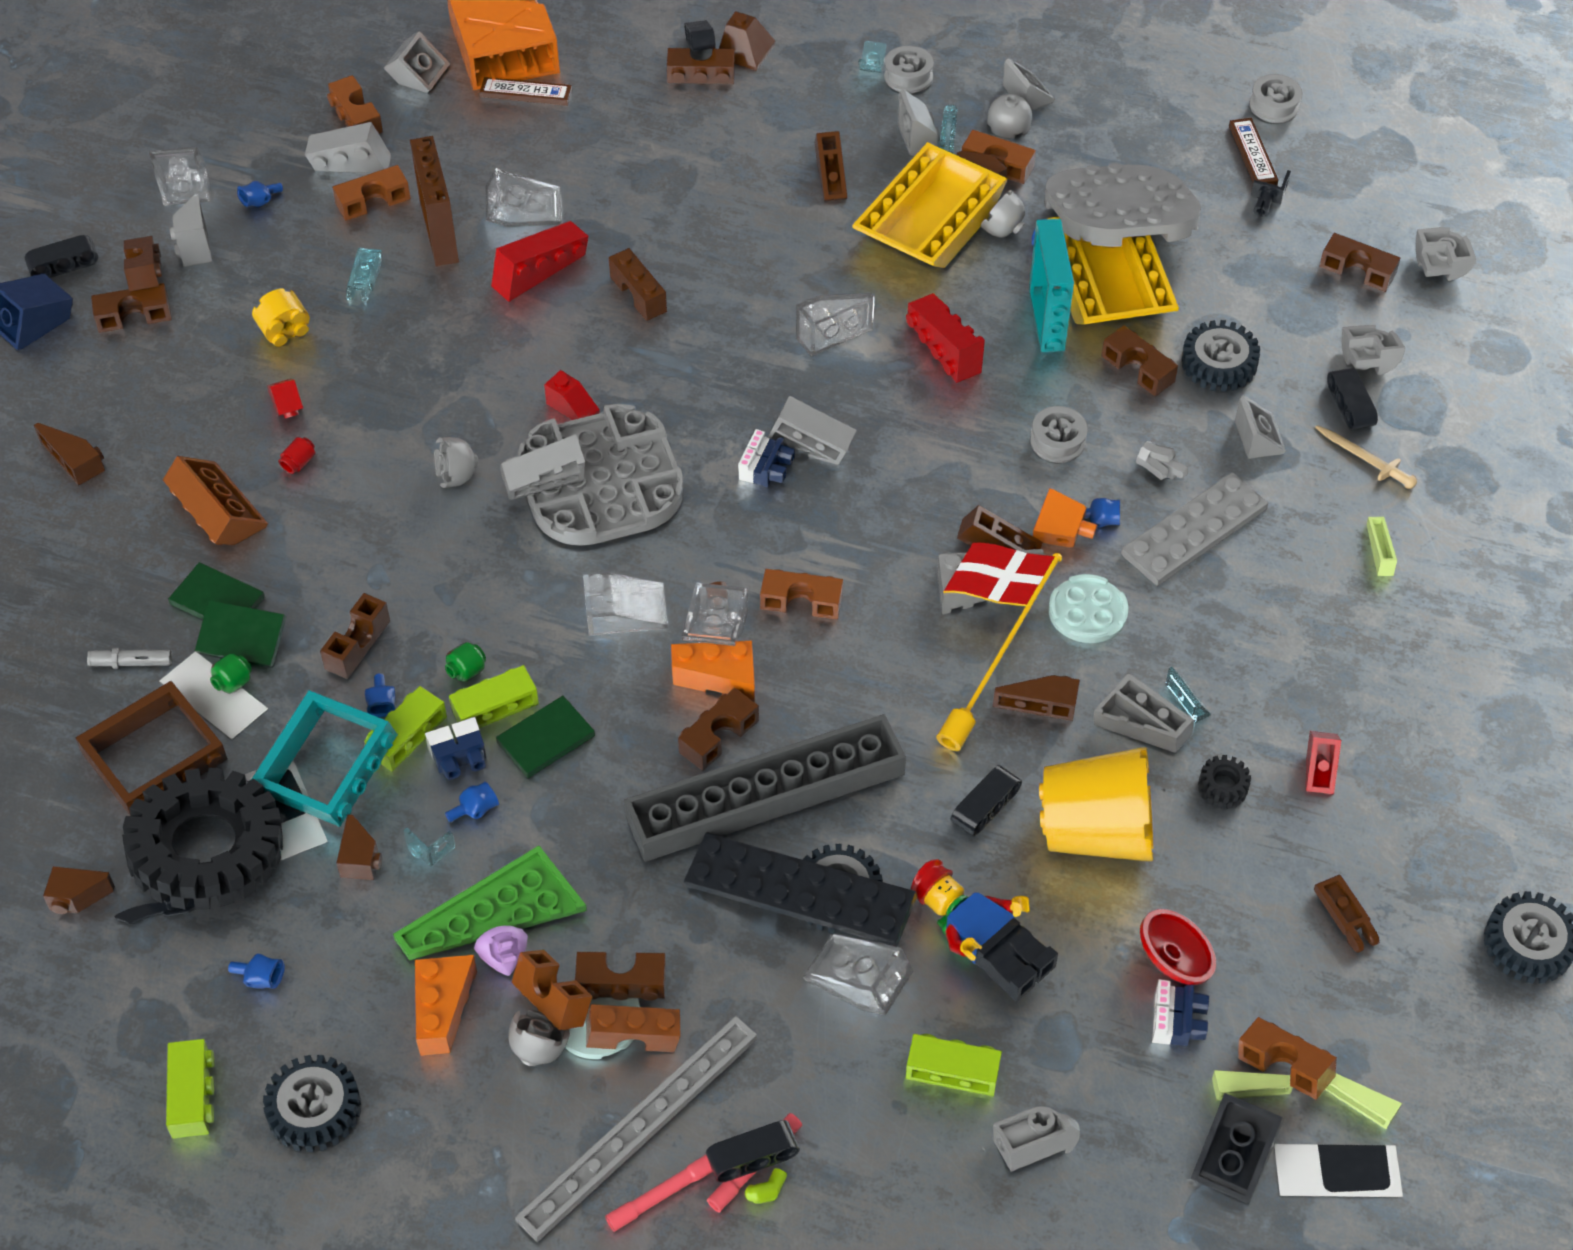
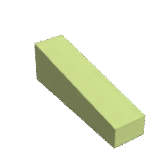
M1368 517L1367 529L1377 576H1394L1397 558L1385 518Z
M1214 1070L1212 1077L1217 1101L1222 1100L1224 1093L1242 1099L1291 1094L1293 1089L1290 1086V1075Z
M1337 1073L1336 1077L1325 1089L1385 1129L1388 1128L1402 1103Z

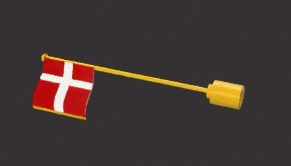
M972 543L944 589L943 593L966 594L999 604L1025 606L967 707L952 709L937 734L938 742L945 748L952 751H960L976 724L973 714L970 712L1056 564L1062 561L1061 554L1055 553L1052 556L1030 554L996 544Z

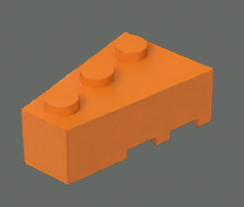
M752 641L671 644L673 685L703 692L712 690L721 692L722 695L728 694L735 687L755 702Z
M474 955L415 960L416 1041L420 1056L451 1052L461 1022V1014L465 1003L467 1004L472 981L477 974Z

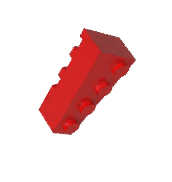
M568 221L496 248L491 287L510 302L586 255L589 236L572 221Z
M934 293L908 303V313L906 314L908 325L915 329L921 342L926 343L931 350L932 356L940 361L948 376H951L956 383H959L982 373L985 339L982 336L975 337L973 335L974 329L969 325L964 327L961 323V318L957 314L951 315L949 307Z

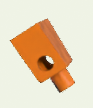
M1049 488L1033 530V537L1046 544L1074 547L1078 535L1093 539L1097 524L1084 520L1087 508L1085 505Z

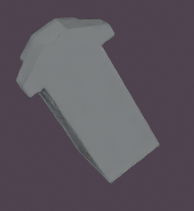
M1044 1106L1031 1108L993 1124V1141L1011 1172L1061 1151H1065L1066 1154L1072 1152L1080 1139L1078 1122L1068 1115L1059 1114L1053 1109Z

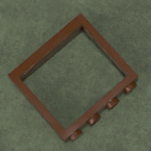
M427 136L410 139L419 201L435 266L458 263L459 258L451 204L434 137Z
M172 681L75 737L81 753L129 815V808L136 798L144 801L143 791L152 784H155L164 791L163 778L176 774L180 782L185 783V770L199 768L201 776L208 772L209 768H217L219 764L228 759L221 741ZM178 706L209 745L128 793L98 753Z

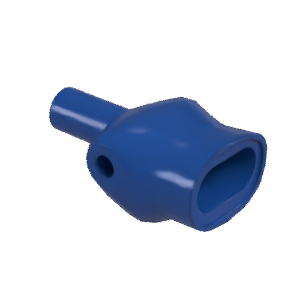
M253 181L248 185L237 187L238 198L245 207H261L271 200V194L283 191L281 183L264 185L259 181Z
M1094 499L1090 508H1086L1085 518H1089L1091 523L1097 524V528L1109 525L1120 526V500Z
M376 674L374 676V687L365 690L367 713L383 718L389 712L395 710V687L385 685V676L383 674Z
M483 782L477 786L474 785L465 789L459 796L460 805L445 812V815L449 822L466 814L474 819H479L488 810L498 806L499 801L489 784Z
M256 954L249 963L230 962L228 971L244 975L243 983L248 987L275 989L282 980L285 964L282 959H272L262 954Z

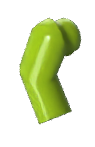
M774 1168L768 1182L747 1186L745 1190L746 1199L755 1204L776 1200L787 1178V1173L781 1169Z

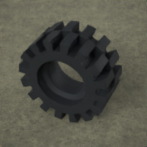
M1217 755L1213 757L1212 761L1210 759L1206 761L1199 777L1198 790L1199 793L1202 792L1201 797L1204 800L1209 797L1208 804L1213 805L1216 802L1218 803L1217 808L1221 809L1222 805L1226 804V809H1230L1232 804L1237 807L1241 801L1243 802L1246 799L1251 784V775H1249V768H1244L1245 763L1243 761L1237 764L1236 757L1232 756L1231 760H1227V755H1222L1221 760H1219ZM1225 776L1232 779L1235 785L1230 788L1222 787L1214 781V778Z

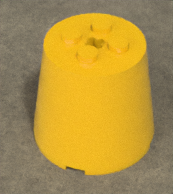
M1147 747L1044 767L1043 783H1039V797L1042 800V808H1044V810H1040V825L1043 828V835H1046L1049 852L1146 862L1154 860L1152 852L1150 786H1147V773H1149Z

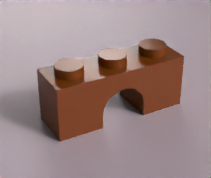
M353 75L328 84L330 92L327 94L328 101L331 107H336L337 115L341 121H345L346 127L372 122L378 134L383 133L380 114L372 102L364 103L362 88Z
M976 130L971 131L962 146V151L993 155L1007 168L1006 178L1021 184H1025L1035 166V149Z
M398 165L332 186L335 203L345 221L367 214L365 202L371 198H382L389 206L411 199L408 181Z
M765 569L760 591V609L786 613L787 606L791 600L805 598L812 603V616L838 620L843 597V579L832 576L824 577L808 573L787 572L780 569Z
M544 949L520 952L511 983L557 1029L569 1030L570 1028L583 1027L592 995L576 980L557 983V973L560 964Z
M591 1004L586 1019V1048L616 1049L619 1042L635 1039L645 1042V1051L675 1052L681 1037L680 1009Z
M1260 1017L1239 1038L1238 1059L1262 1072H1265L1275 1062L1291 1064L1290 1086L1315 1100L1318 1099L1336 1077L1337 1057L1327 1050L1320 1049L1306 1042L1303 1038L1295 1036Z

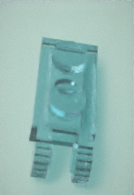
M948 104L943 112L940 148L953 153L954 140H950V138L955 139L957 107Z
M358 248L346 288V300H353L356 290H361V301H368L382 261V250Z

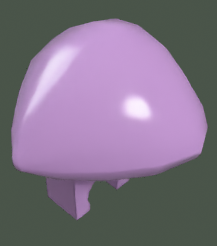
M505 925L497 926L484 932L476 940L474 949L479 957L490 967L509 976L516 968L520 952H525L528 935L521 928Z

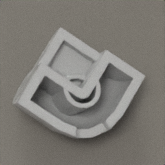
M1450 227L1417 229L1416 258L1418 266L1423 267L1426 277L1446 275L1447 281H1451L1466 275L1476 263V256L1467 236L1462 237L1457 233L1451 232Z
M1376 325L1342 327V351L1347 365L1352 364L1355 369L1362 370L1373 367L1376 373L1381 375L1393 370L1402 361L1405 346L1394 331L1388 333L1375 329Z

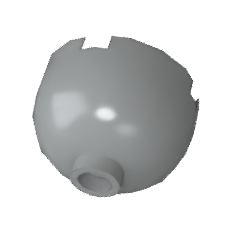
M1004 94L997 97L991 103L987 115V125L991 127L993 134L1011 139L1020 133L1023 136L1030 130L1032 110L1029 103L1023 97L1015 94Z
M1009 190L989 212L990 217L988 220L984 219L980 227L992 236L999 238L1007 237L1012 232L1017 234L1025 225L1022 222L1025 216V206L1022 200Z
M439 437L436 443H440L439 449H434V465L436 476L442 475L444 483H440V486L443 488L461 486L470 480L474 468L478 467L477 454L473 453L470 445L460 438Z
M528 1010L526 1015H520V1011L516 1012L513 1015L508 1031L510 1048L520 1058L521 1062L528 1066L543 1065L556 1060L563 1052L570 1036L569 1030L557 1029L543 1013L535 1010Z

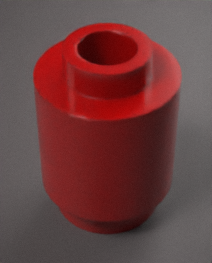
M296 437L280 454L281 458L278 460V463L290 474H294L296 471L299 472L315 456V446L306 437Z

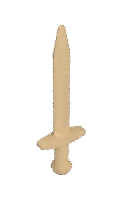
M1315 426L1318 431L1331 441L1382 470L1377 480L1381 481L1391 476L1403 483L1406 489H1412L1416 486L1417 478L1414 475L1409 476L1398 469L1401 459L1398 458L1390 463H1386L1341 435L1321 426Z

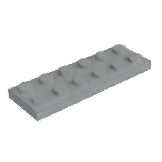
M1230 473L1124 546L1121 555L1152 583L1159 586L1267 510L1268 502L1234 473Z

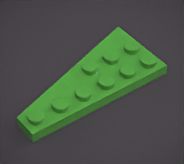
M537 846L395 932L393 936L407 958L413 960L474 943L484 932L497 926L505 925L524 929L585 912L587 907L542 848Z

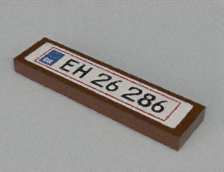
M484 77L479 93L480 97L568 106L572 85L500 78L492 80V78Z
M1253 119L1230 120L1229 128L1252 182L1257 180L1278 186V177Z

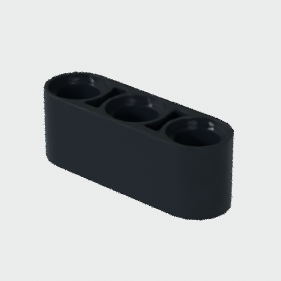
M707 20L684 23L686 41L692 51L716 48L714 30Z
M79 235L28 251L25 255V262L30 276L46 274L49 278L92 266L98 261V253L91 237L88 235Z
M1352 367L1329 372L1327 375L1329 390L1348 428L1355 430L1375 426L1378 422L1377 410L1357 370Z
M997 765L958 804L950 820L975 837L1017 794L1022 785V780L1001 765Z
M780 1120L717 1142L706 1150V1156L716 1181L727 1182L795 1157L799 1153L800 1148L789 1122Z

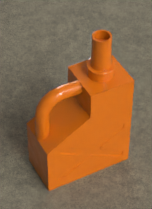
M447 0L450 23L473 90L481 89L484 77L492 78V80L500 78L523 81L560 73L557 38L544 4L538 3L537 0Z

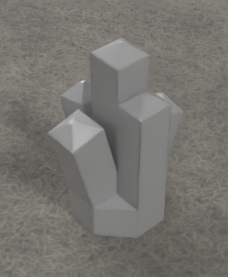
M1146 441L1141 447L1136 463L1145 467L1160 480L1166 477L1172 480L1176 477L1182 479L1188 475V466L1173 460L1176 456L1174 448L1160 446L1151 441Z

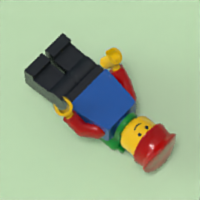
M934 859L926 862L915 875L910 890L916 891L917 900L921 905L926 904L936 914L943 916L940 920L938 919L937 924L942 928V933L947 937L950 950L963 957H968L972 963H976L981 969L983 968L1016 1002L1019 1001L1035 986V982L1039 983L1056 967L1058 959L1057 951L1051 946H1044L1028 929L1021 926L1020 922L1015 919V917L1021 915L1022 911L1030 912L1029 898L1027 896H1015L1012 900L983 896L979 892H975L970 897L964 895L963 886L952 877L953 871L944 867L941 860Z

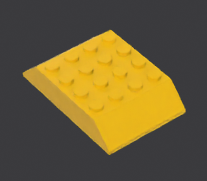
M927 142L855 221L853 228L932 266L945 268L977 232L984 219L987 220L990 217L989 212L997 204L1007 178Z
M1052 217V218H1047V219H1060V218H1059V217ZM1064 233L1074 280L1070 310L1075 324H1091L1178 311L1177 301L1151 235L1123 237L1122 246L1108 247L1091 245V242L1085 241L1082 238L1078 241Z

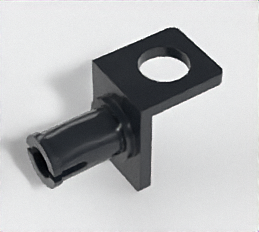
M1287 170L1281 187L1254 180L1251 196L1258 198L1253 209L1255 214L1259 216L1263 208L1261 216H1267L1272 202L1282 203L1289 184L1290 170Z

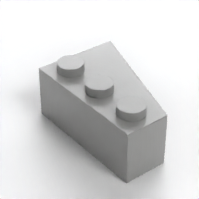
M372 122L309 135L305 156L315 171L374 173L389 168L391 159L389 150Z
M789 396L767 438L773 440L784 438V446L808 452L811 458L839 465L849 448L856 430L826 415L824 412L816 410L801 400Z
M576 434L519 457L508 458L505 462L501 463V475L509 500L583 481L585 459Z
M1130 673L1121 680L1094 710L1095 726L1174 753L1193 734V718Z

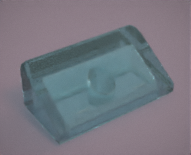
M1170 667L1165 684L1187 714L1194 719L1195 723L1211 715L1210 711L1184 677L1175 668Z

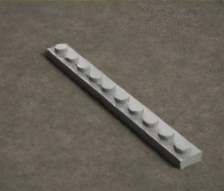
M735 1016L515 1217L516 1222L536 1242L541 1240L757 1040V1034Z

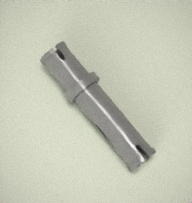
M120 648L88 651L87 664L88 666H112L113 669H119L120 666H171L172 651L120 650ZM139 657H148V659H138V658H139Z

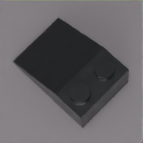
M1224 1093L1191 1179L1249 1204L1285 1118Z

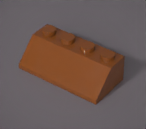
M177 456L163 478V481L170 488L169 491L181 501L183 508L191 513L196 519L197 525L202 527L209 535V539L217 545H236L263 530L268 525L267 521L215 461Z

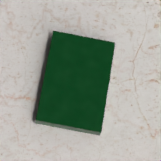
M199 562L168 598L170 605L203 620L208 600L256 609L265 598L263 591Z
M208 600L194 651L221 658L228 654L242 655L249 663L273 667L287 617L280 613Z
M562 695L498 735L496 741L524 775L530 778L593 738L595 730Z

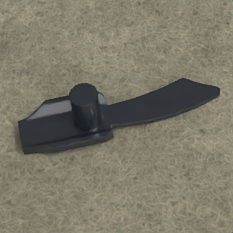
M169 896L163 903H150L127 909L116 914L115 919L133 924L159 914L170 917L190 913L195 910L194 899L190 898L186 909L171 907Z

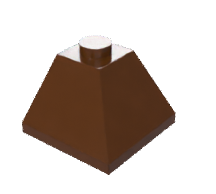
M735 11L725 26L719 49H735V64L757 71L774 47L775 40L756 17Z

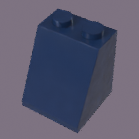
M46 274L0 283V335L15 349L22 350L70 319L73 298Z

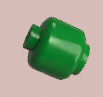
M469 642L462 643L447 653L445 670L451 678L467 682L484 670L486 656L478 645Z
M228 654L211 666L212 677L210 682L217 691L222 690L225 693L231 694L249 683L252 668L242 655Z

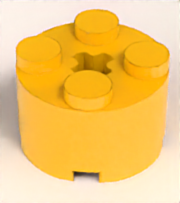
M284 288L270 291L259 300L261 304L256 309L254 306L252 310V317L264 336L276 347L286 344L287 339L296 335L298 337L304 336L309 331V313L293 290L286 292Z

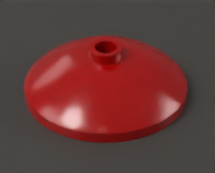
M1156 909L1144 917L1140 925L1141 943L1146 955L1159 971L1174 981L1188 985L1203 984L1213 976L1216 970V956L1208 938L1196 924L1185 916L1168 909Z

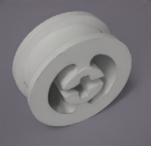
M897 47L891 50L885 57V82L890 88L898 92L901 90H905L908 93L923 91L933 81L932 69L934 67V59L927 50L921 47Z
M1281 74L1264 75L1258 78L1253 85V94L1250 97L1249 106L1253 114L1263 121L1285 123L1296 117L1303 92L1300 85L1288 76Z
M1051 406L1041 410L1035 416L1030 436L1032 449L1039 457L1049 462L1066 463L1075 460L1082 454L1085 447V439L1088 432L1086 420L1074 409L1064 406Z

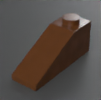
M840 132L816 133L814 141L824 201L847 199Z
M34 424L39 441L78 486L105 471L102 463L104 456L97 446L92 447L86 439L44 424Z
M980 505L962 519L957 539L969 546L972 543H989L1014 550L1041 549L1043 543Z
M1051 675L995 687L993 707L1073 721L1080 680L1069 676Z

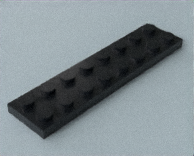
M705 833L684 879L685 885L693 889L895 947L899 944L918 897L916 891L709 833Z

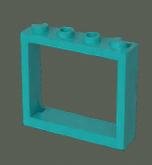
M1061 219L1036 220L1029 293L1040 351H1065L1074 280Z
M308 690L252 779L262 784L264 793L269 791L276 801L341 827L347 815L351 814L352 807L359 796L365 792L367 783L374 772L379 769L382 759L388 749L393 746L392 743L398 734L389 721ZM324 711L374 731L328 805L278 784Z

